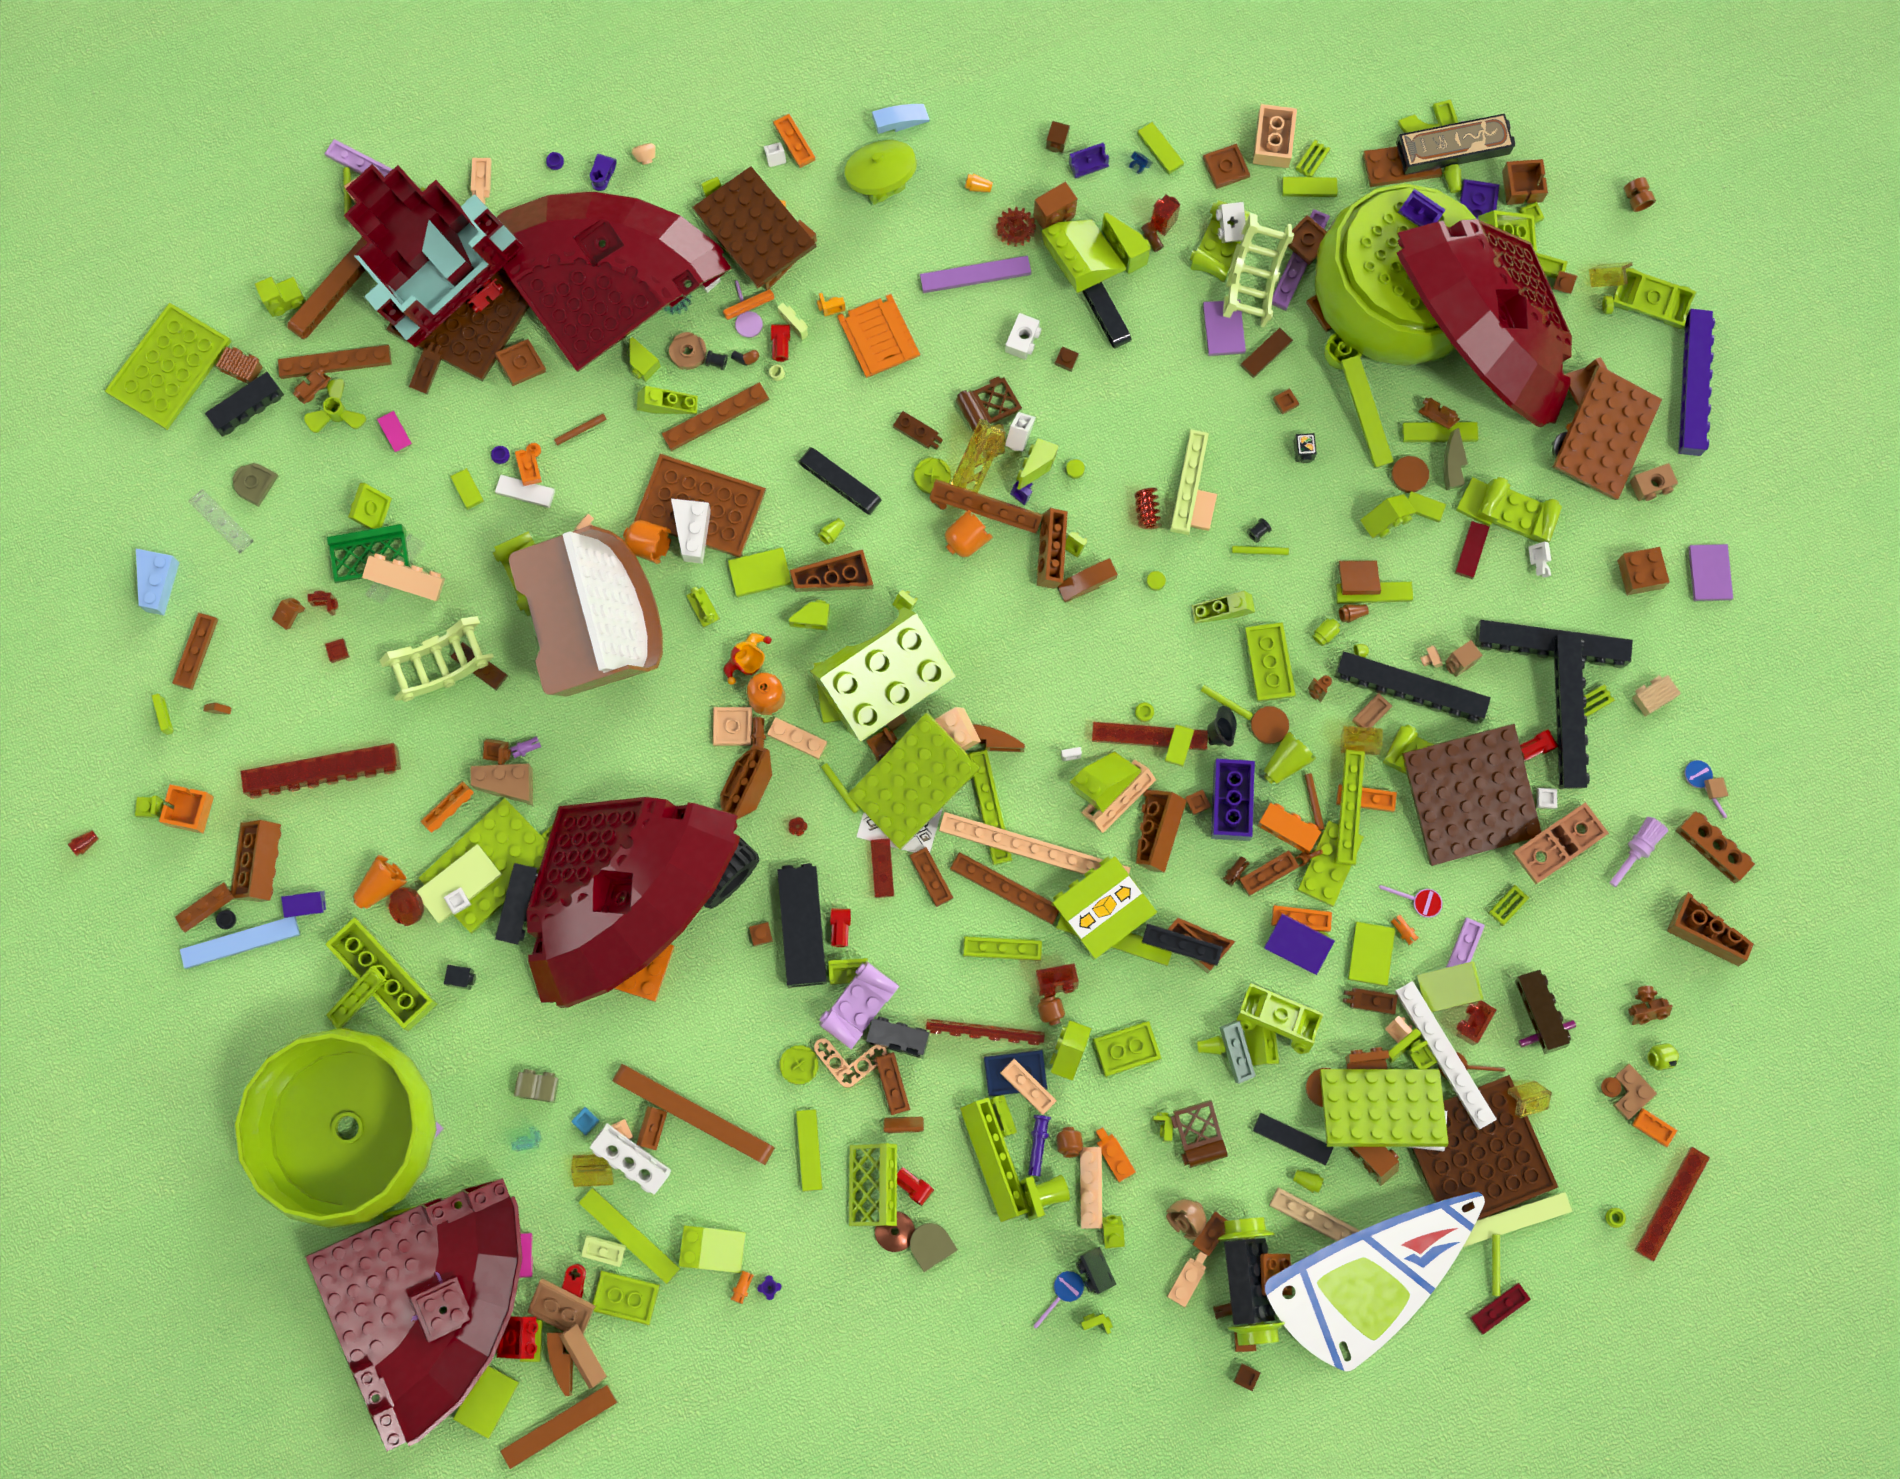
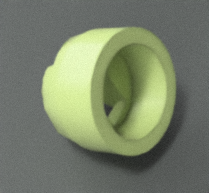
M773 365L769 369V374L773 380L780 381L784 378L785 371L781 365Z

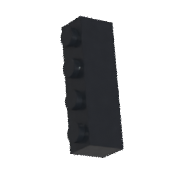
M265 372L207 411L205 415L223 437L232 433L234 428L240 424L247 423L255 414L263 412L270 404L278 402L284 396V393L270 374Z
M514 863L495 940L517 945L519 941L524 940L526 930L522 928L524 922H527V908L533 892V884H535L538 876L537 868Z

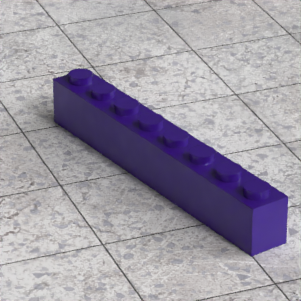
M1690 309L1686 317L1678 454L1701 456L1709 448L1707 433L1710 430L1708 415L1711 412L1709 398L1712 393V387H1709L1713 375L1710 364L1714 357L1713 352H1711V346L1714 344L1712 329L1715 326L1713 311Z

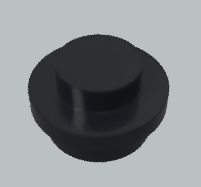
M223 910L217 915L216 923L221 929H231L236 924V915L230 910Z

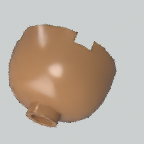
M1182 1199L1173 1203L1166 1211L1168 1212L1166 1218L1170 1225L1178 1233L1180 1230L1185 1233L1184 1237L1187 1239H1196L1205 1228V1212L1203 1211V1206L1197 1201Z

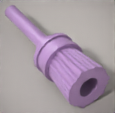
M1646 817L1637 835L1635 834L1628 843L1631 849L1629 857L1609 882L1613 887L1619 884L1636 859L1639 860L1641 857L1649 858L1650 853L1655 849L1654 846L1668 832L1664 824L1655 818Z

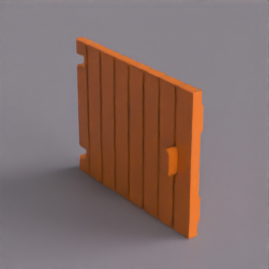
M892 294L886 296L887 301L884 303L879 298L848 311L849 317L844 318L843 314L837 316L866 378L920 356Z

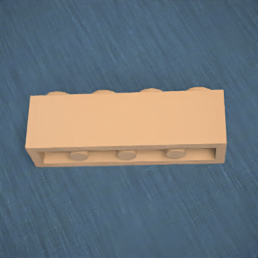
M375 553L374 556H368L362 578L434 601L439 600L445 578L441 577V573L435 571L427 573L422 571V567L416 565L408 567L404 565L405 562L393 559L392 562L386 560V556Z

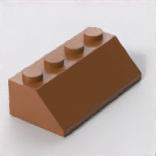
M264 820L241 823L231 893L234 896L232 900L270 901L273 894V878L276 874L275 864L279 854L278 843L281 838V824Z

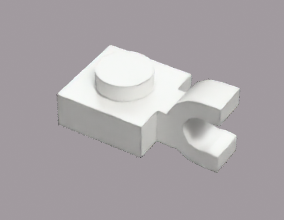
M1542 542L1529 546L1531 565L1536 566V575H1542L1544 578L1551 576L1550 568L1546 563L1551 561L1549 543Z

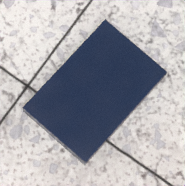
M1043 1050L984 1057L989 1097L1020 1093L1000 1074L1013 1059L1045 1090H1048Z

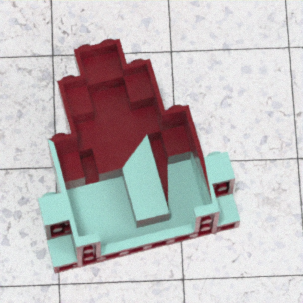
M371 164L346 188L347 192L357 203L344 216L367 242L354 256L378 283L369 291L365 298L415 348L524 247L475 194L461 206L437 180L429 184L422 191L399 165L384 176Z

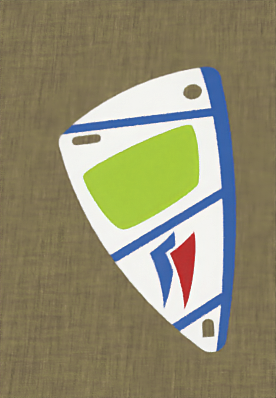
M1472 1192L1423 1206L1367 1227L1318 1250L1268 1279L1265 1284V1293L1281 1322H1285L1284 1326L1291 1335L1312 1354L1343 1371L1355 1369L1390 1340L1432 1294L1467 1241L1484 1206V1197L1479 1192ZM1473 1201L1475 1208L1464 1213L1462 1206ZM1288 1285L1293 1286L1296 1291L1295 1296L1291 1299H1285L1282 1295L1284 1287ZM1342 1341L1346 1342L1351 1355V1360L1348 1362L1344 1360L1339 1348V1343Z

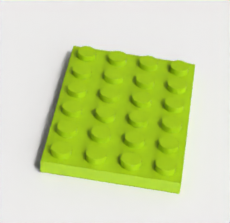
M169 302L106 388L105 392L168 430L217 363L225 347H228L232 341L227 336Z
M925 713L848 795L901 850L981 768L929 713Z
M504 798L428 868L419 879L426 885L478 844L502 875L469 900L471 903L469 907L454 915L472 934L504 904L514 863L535 867L537 872H539L548 842Z
M1439 1069L1320 1070L1327 1147L1448 1146Z

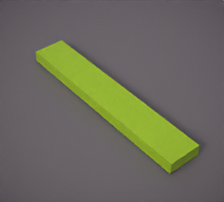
M1360 355L1340 361L1374 468L1394 462Z
M1346 749L1344 754L1336 864L1356 865L1365 759L1364 751Z
M987 750L968 753L981 768L973 778L984 824L1005 830ZM989 847L993 865L1012 861L1011 853Z
M1061 915L1056 929L1077 936ZM1133 933L1128 934L1111 947L1164 966H1168L1172 955L1171 952L1142 944L1143 937Z
M591 1188L579 1202L586 1211L666 1284L679 1272L680 1267L594 1188Z

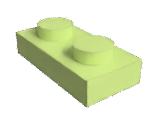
M784 303L779 305L777 308L780 317L787 324H790L791 329L802 340L808 336V326L806 323L795 316L796 313L790 306L787 307Z
M588 1235L585 1240L582 1257L620 1267L626 1246Z

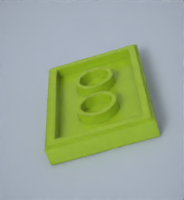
M783 547L728 560L737 597L792 584Z
M1362 922L1355 923L1348 980L1388 986L1395 928Z
M1474 961L1417 975L1422 997L1432 1013L1484 1000Z
M1149 1021L1093 1039L1105 1077L1162 1059Z
M601 1271L592 1303L595 1305L593 1312L650 1325L660 1285Z
M488 1365L464 1402L460 1405L453 1420L489 1439L520 1382Z

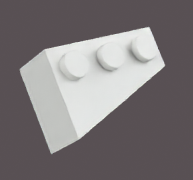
M671 499L684 562L703 564L711 512L709 503Z

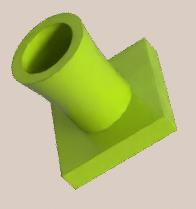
M1061 1174L1038 1185L1035 1184L1033 1176L1019 1181L1030 1210L1027 1213L1029 1221L1045 1216L1043 1206L1070 1201L1069 1189Z

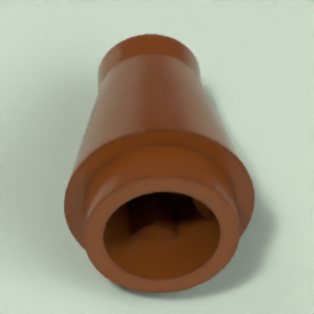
M1366 604L1343 605V607L1339 608V617L1342 622L1350 623L1369 614Z

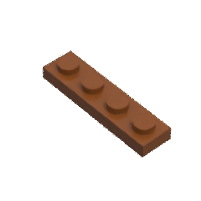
M198 612L172 682L174 685L193 690L218 622L216 617Z

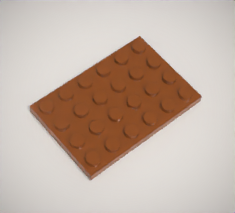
M1596 366L1552 467L1614 500H1618L1662 399L1604 367Z
M660 454L634 522L644 520L667 527L671 530L669 535L678 537L671 499L709 503L711 512L705 547L740 558L764 498L766 488Z

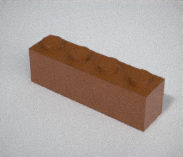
M1146 790L1143 794L1146 799L1145 804L1142 805L1144 818L1143 822L1140 823L1142 836L1138 840L1136 864L1150 871L1165 873L1187 800L1174 792Z

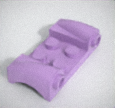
M868 961L858 967L855 972L857 975L828 1012L825 1011L819 1019L821 1021L819 1025L850 1049L861 1038L864 1030L886 1001L888 1002L899 988L897 983L876 969Z

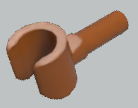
M1320 849L1309 854L1302 852L1295 859L1301 858L1303 860L1299 864L1302 867L1313 857L1323 854V851Z

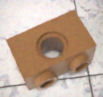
M1668 463L1635 475L1630 480V483L1638 501L1644 499L1650 501L1656 498L1658 494L1667 495L1673 492V488L1678 484V481ZM1651 481L1656 482L1658 487L1653 486Z
M1472 640L1451 653L1445 661L1446 668L1457 677L1474 666L1482 657V654Z

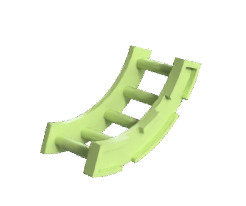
M1250 213L1241 232L1244 235L1241 245L1237 244L1226 283V287H1229L1228 296L1224 297L1223 316L1230 318L1233 311L1236 312V310L1260 316L1261 327H1265L1266 323L1273 316V310H1271L1275 283H1277L1280 275L1278 272L1288 244H1291L1293 241L1294 233H1292L1291 224L1287 225L1284 232L1259 226L1257 215ZM1260 233L1281 239L1277 250L1252 244L1251 240L1254 234ZM1250 251L1272 257L1273 261L1270 271L1245 265L1246 254ZM1246 272L1267 278L1265 291L1242 286L1239 283L1241 273ZM1238 292L1263 299L1262 309L1239 303L1237 301Z
M478 616L461 618L456 624L446 630V635L440 638L436 635L423 641V646L415 649L409 646L389 651L379 660L382 667L390 666L396 675L401 691L394 697L395 701L403 700L407 702L414 699L415 696L442 687H451L455 685L456 681L488 665V662L494 656L493 654L482 655L474 635V628L480 623ZM464 635H467L475 656L470 662H467L460 644V638ZM449 644L453 645L461 668L452 673H449L441 653L442 648ZM429 653L434 654L442 674L441 678L429 682L420 660L421 656ZM410 660L414 663L422 685L408 687L400 667L402 662Z

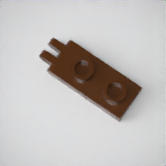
M433 342L429 344L428 348L423 349L409 385L410 388L427 395L443 357L440 354L442 346L437 345L435 351H433L435 347Z
M902 411L893 424L895 430L927 449L932 447L937 450L939 445L934 441L939 444L943 441L938 436L939 433L904 411Z
M1352 988V991L1344 990L1343 995L1351 996V999L1343 998L1342 1002L1350 1004V1008L1388 1015H1395L1398 995Z

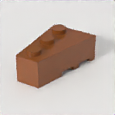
M1177 918L1167 929L1222 946L1220 959L1236 942L1180 918ZM1191 959L1207 974L1214 967L1213 965Z

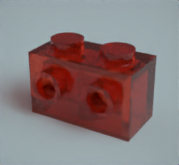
M1165 194L1153 206L1152 227L1156 228L1164 236L1178 219L1181 204L1176 198Z
M1075 963L1036 970L1035 980L1039 996L1051 997L1059 992L1067 994L1078 989L1079 980Z
M1483 1001L1470 1003L1466 1009L1468 1015L1465 1020L1461 1019L1456 1027L1458 1030L1456 1036L1472 1046L1478 1044L1497 1009Z

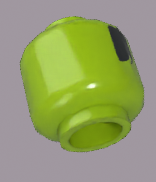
M1664 1043L1651 1047L1647 1059L1650 1066L1662 1071L1672 1069L1677 1065L1679 1053L1674 1046Z

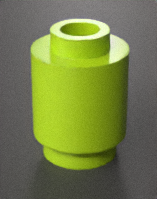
M1326 618L1314 631L1313 639L1321 646L1329 644L1340 632V624L1333 618L1331 620Z

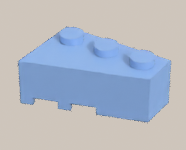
M136 549L139 606L145 612L165 615L179 561L172 555Z

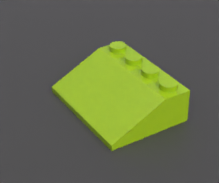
M1092 219L1058 222L1042 230L1045 247L1077 293L1126 270L1125 265Z

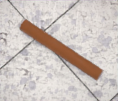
M603 413L555 438L554 441L558 446L607 419Z
M1312 773L1305 774L1315 824L1318 830L1321 831L1324 830V824Z

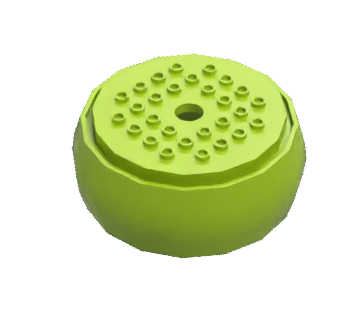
M1406 183L1374 189L1343 209L1335 217L1319 245L1315 276V292L1324 319L1342 341L1374 361L1401 366L1440 359L1453 351L1455 347L1424 305L1396 252L1402 249L1397 241L1399 239L1398 232L1419 227L1398 213V211L1415 188L1446 209L1438 221H1444L1447 227L1450 228L1460 220L1476 219L1465 205L1441 191Z
M347 1028L301 1035L269 1055L245 1087L235 1122L239 1161L257 1194L292 1220L326 1228L368 1222L405 1199L428 1166L437 1131L432 1092L414 1061L381 1036ZM350 1116L356 1119L359 1129L354 1138L345 1140L338 1133V1125L343 1118Z

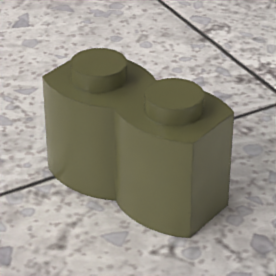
M529 1069L518 1072L514 1092L515 1097L555 1103L559 1079L555 1077L554 1073L543 1072V1075H536V1071Z

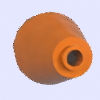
M378 855L354 893V903L362 909L364 907L368 909L407 883L405 874L394 863L392 865L387 863L388 858L382 855Z

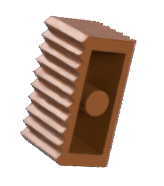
M225 347L215 365L220 372L247 384L255 380L263 368L257 357L251 354L245 356L241 350L235 347L232 349Z

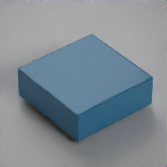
M584 1107L571 1122L584 1135H587L600 1120Z

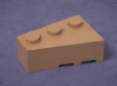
M529 763L471 766V786L475 790L533 806V768Z

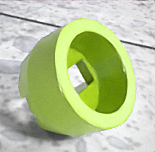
M1355 644L1353 647L1354 655L1365 658L1369 653L1368 646L1365 644Z

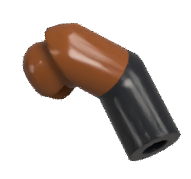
M756 350L745 354L733 351L731 359L744 366L755 363L759 358V353Z

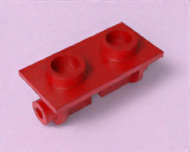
M496 278L493 281L489 279L482 285L484 289L478 293L476 291L468 298L470 301L467 305L472 303L473 306L471 308L475 313L481 312L490 304L486 299L487 296L493 301L502 294L504 288L500 284L496 285L494 283L497 280Z

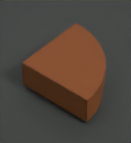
M219 703L204 705V712L223 715L231 714L229 706Z

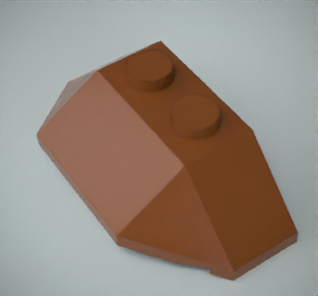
M753 745L749 751L744 753L735 762L720 794L721 811L737 815V819L757 809L772 777L770 750Z

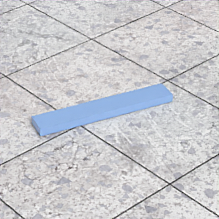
M295 916L180 949L183 966L185 969L276 943L299 936L300 931Z

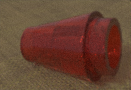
M91 830L71 839L68 846L76 856L83 855L99 838Z

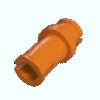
M1399 915L1396 918L1401 924L1395 918L1391 923L1402 935L1401 939H1405L1408 945H1411L1413 941L1410 937L1414 941L1419 937L1414 933V928H1410L1402 916Z
M745 1271L741 1272L737 1286L732 1290L734 1293L731 1300L743 1304L744 1298L748 1296L747 1290L754 1277L753 1274Z

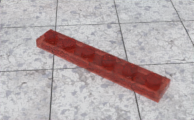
M1093 722L1092 742L1169 748L1174 728ZM1193 729L1194 732L1189 750L1206 751L1208 742L1207 730Z
M928 1018L926 1023V1030H930V1033L941 1034L944 1031L949 1032V1035L952 1036L969 1034L970 1038L976 1039L981 1038V1036H987L989 1040L1000 1041V1038L1008 1039V1042L1020 1043V1040L1028 1041L1030 1045L1044 1043L1045 1032Z
M1690 1147L1637 1244L1635 1252L1652 1262L1655 1261L1709 1161V1156L1694 1147Z

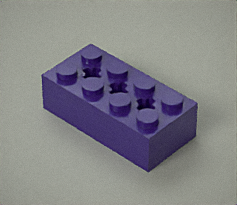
M1215 760L1211 839L1251 840L1253 835L1255 761ZM1231 778H1234L1237 783L1232 784L1230 782ZM1234 797L1236 802L1232 803L1229 799ZM1230 815L1233 816V819H1236L1235 822L1229 820Z

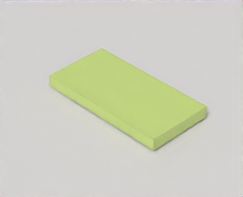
M477 844L415 892V894L440 924L453 914L444 899L445 896L461 887L468 900H471L502 874Z

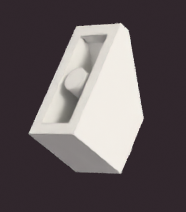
M1018 412L1010 426L1005 446L1010 447L1014 451H1023L1036 417Z

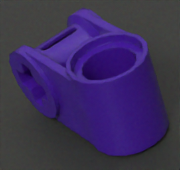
M597 154L590 172L591 184L594 190L603 191L607 188L616 168L617 160L615 158Z

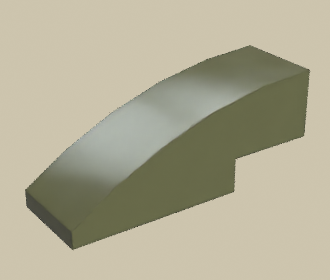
M1459 428L1450 433L1444 454L1443 469L1446 490L1459 488L1465 484L1461 468L1468 465Z

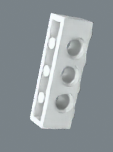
M607 1123L590 1146L596 1156L606 1159L611 1167L620 1169L629 1180H635L644 1191L651 1192L654 1195L671 1172V1169ZM608 1146H616L618 1151L612 1152ZM625 1158H632L634 1160V1163H627L625 1161ZM647 1169L650 1175L642 1174L641 1170Z

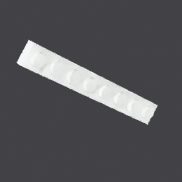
M1412 981L1396 990L1395 993L1398 995L1400 1002L1416 1028L1421 1032L1423 1040H1427V1046L1436 1058L1437 1063L1477 1129L1479 1130L1497 1120L1414 982Z

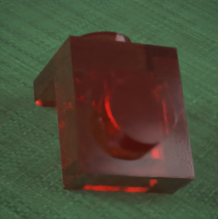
M315 591L314 594H308V602L313 607L327 606L329 614L331 616L336 615L335 610L338 609V600L331 592Z

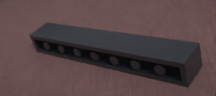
M1480 620L1476 627L1475 646L1480 647L1482 650L1499 649V652L1502 653L1514 651L1518 652L1519 655L1536 654L1537 657L1548 658L1549 656L1554 657V636L1558 634H1581V639L1584 640L1582 658H1584L1585 663L1588 661L1594 662L1595 665L1599 666L1611 664L1615 668H1624L1631 662L1633 640Z
M1558 634L1553 637L1559 789L1587 788V784L1590 782V776L1587 773L1586 767L1589 764V755L1586 754V746L1588 745V736L1585 734L1587 716L1584 715L1587 701L1586 697L1583 696V689L1586 686V680L1582 672L1585 668V660L1582 658L1584 640L1581 639V634Z
M1344 651L1340 656L1334 676L1340 682L1355 683L1357 687L1362 689L1371 688L1381 695H1386L1387 693L1393 695V698L1403 701L1406 699L1412 701V704L1416 706L1425 705L1430 707L1432 711H1444L1449 713L1448 715L1451 717H1463L1468 722L1474 724L1481 723L1485 719L1491 697Z

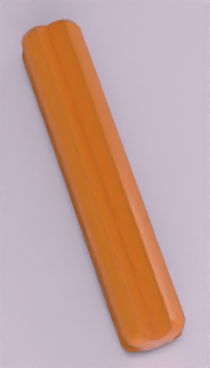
M769 289L724 309V317L727 320L774 300V294Z

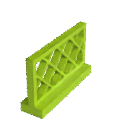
M897 1144L850 1145L849 1226H897ZM880 1148V1157L876 1161L871 1154L875 1149ZM856 1149H861L865 1154L860 1161L856 1158ZM867 1159L873 1163L869 1171L863 1167ZM876 1168L879 1170V1179L877 1181L871 1176ZM859 1169L865 1174L860 1182L856 1179V1172ZM867 1179L873 1184L868 1192L862 1186ZM859 1189L865 1195L860 1202L856 1199V1192ZM875 1189L879 1191V1199L877 1201L871 1197ZM867 1199L873 1204L868 1212L862 1206ZM876 1209L879 1212V1222H875L871 1217V1214ZM858 1210L864 1214L860 1222H856Z

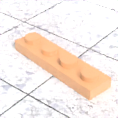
M1083 1147V1150L1080 1152L1081 1229H1102L1101 1147Z

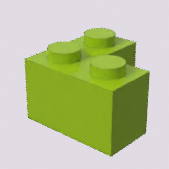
M272 276L255 283L259 296L272 317L281 316L286 311L299 308L306 302L294 276L277 284Z
M1405 494L1387 498L1360 521L1372 539L1376 537L1383 538L1390 533L1389 529L1393 526L1395 528L1401 524L1409 523L1412 520L1411 516L1416 513V510Z
M1069 1020L1067 1027L1063 1026L1055 1047L1058 1053L1053 1052L1049 1063L1053 1065L1050 1073L1073 1081L1092 1028Z

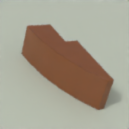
M1109 558L1064 580L1058 586L1064 602H1067L1117 579L1118 574Z
M972 724L981 741L980 743L986 744L987 751L1024 752L1025 744L1015 737L991 727Z
M547 1333V1348L553 1374L564 1395L571 1396L573 1389V1360L570 1354L566 1353V1347L559 1337L562 1333Z

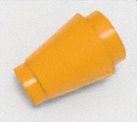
M974 173L973 175L968 174L965 188L969 189V191L990 193L993 182Z

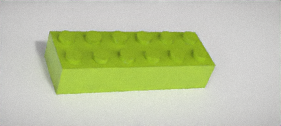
M354 917L325 944L357 980L371 966L375 965L387 981L374 993L373 997L404 1030L409 1032L437 1005V1002L357 918Z

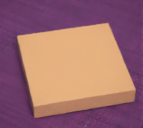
M1201 490L1197 491L1190 527L1209 531L1217 494Z
M714 707L713 746H752V707Z

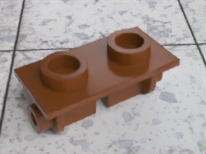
M320 367L314 369L306 377L311 383L308 385L303 380L294 388L293 394L303 404L308 403L314 399L315 394L319 390L327 386L331 378L324 374L325 372Z
M1431 397L1424 399L1423 404L1425 406L1418 411L1447 429H1450L1460 420L1456 411L1446 406L1440 408L1441 404Z
M1325 675L1318 681L1315 678L1312 680L1308 689L1313 699H1318L1322 702L1327 694L1328 687L1332 683L1331 677Z
M1660 998L1648 1002L1650 1008H1647L1645 1003L1632 1005L1628 1011L1630 1016L1634 1015L1632 1025H1643L1651 1020L1667 1018L1670 1016L1673 1006L1669 1005L1667 999Z

